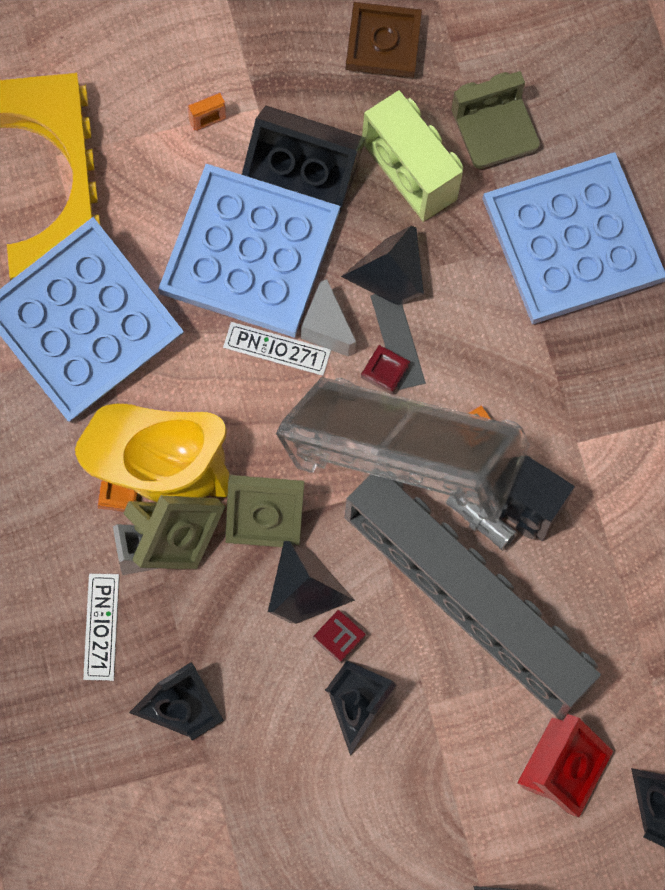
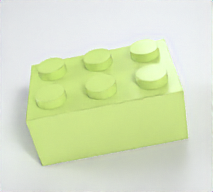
M398 90L364 112L362 136L366 137L364 142L365 148L424 222L458 199L463 166L457 155L453 152L448 153L441 144L442 139L438 131L432 125L427 126L422 120L416 103L411 98L406 99Z

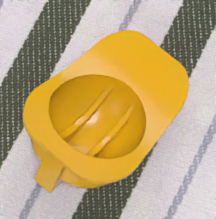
M132 404L105 405L96 411L76 443V458L80 466L88 474L103 481L133 489L141 496L156 503L160 495L206 498L207 496H228L230 474L225 466V453L222 447L226 438L227 428L223 420L215 414L208 412L161 411Z

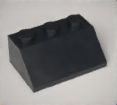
M266 105L255 119L241 175L340 206L341 213L358 167L366 137Z

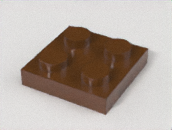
M353 2L345 70L414 78L422 9Z

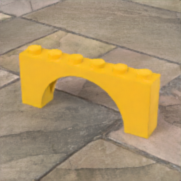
M77 73L0 80V128L23 129L44 137L62 152L73 172L70 197L58 218L48 228L34 237L21 242L7 244L10 281L92 217L100 225L99 214L92 215L91 205L92 203H98L96 182H89L88 171L95 170L93 149L86 150L85 139L92 138L90 118L83 117L82 107L88 106L86 85L79 86Z

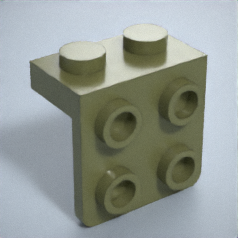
M521 71L512 74L503 72L495 75L489 81L480 84L475 82L467 83L457 91H454L451 111L474 167L478 169L535 152L539 148V139L522 100L525 81Z

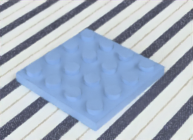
M615 152L483 194L482 200L532 325L665 282V270Z
M205 164L159 285V294L295 338L339 216L340 206Z
M94 217L0 289V336L68 422H71L184 333Z

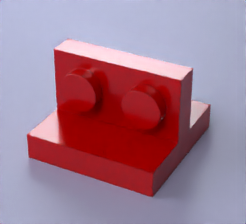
M570 714L566 715L564 721L552 717L517 783L524 790L553 800L566 813L579 818L613 750L580 718Z

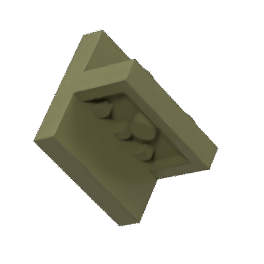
M229 475L225 543L283 547L284 541H291L300 545L304 481Z
M160 495L157 503L128 501L123 514L135 525V530L143 535L132 560L140 568L197 569L225 505L217 498Z

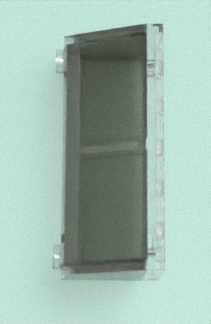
M321 377L282 420L276 432L277 437L297 469L313 473L316 466L324 469L327 463L443 493L454 496L459 506L465 507L467 502L480 508L479 518L495 523L499 520L530 446L523 427L514 421L502 420L500 422L354 385L343 378L333 380Z

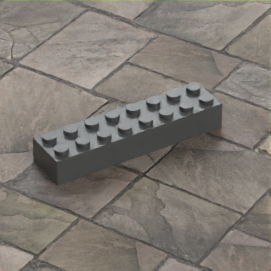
M377 467L347 497L344 518L559 720H563L600 678L601 674L597 671V663L585 652L579 654L568 644L570 642L569 637L557 626L551 628L540 618L542 616L541 611L531 601L526 599L523 602L512 592L514 590L513 585L503 575L497 574L495 576L485 567V559L473 548L467 550L457 541L459 538L457 533L444 522L439 524L429 515L431 513L430 508L420 498L415 497L412 499L403 491L404 485L397 476L389 471L385 474Z

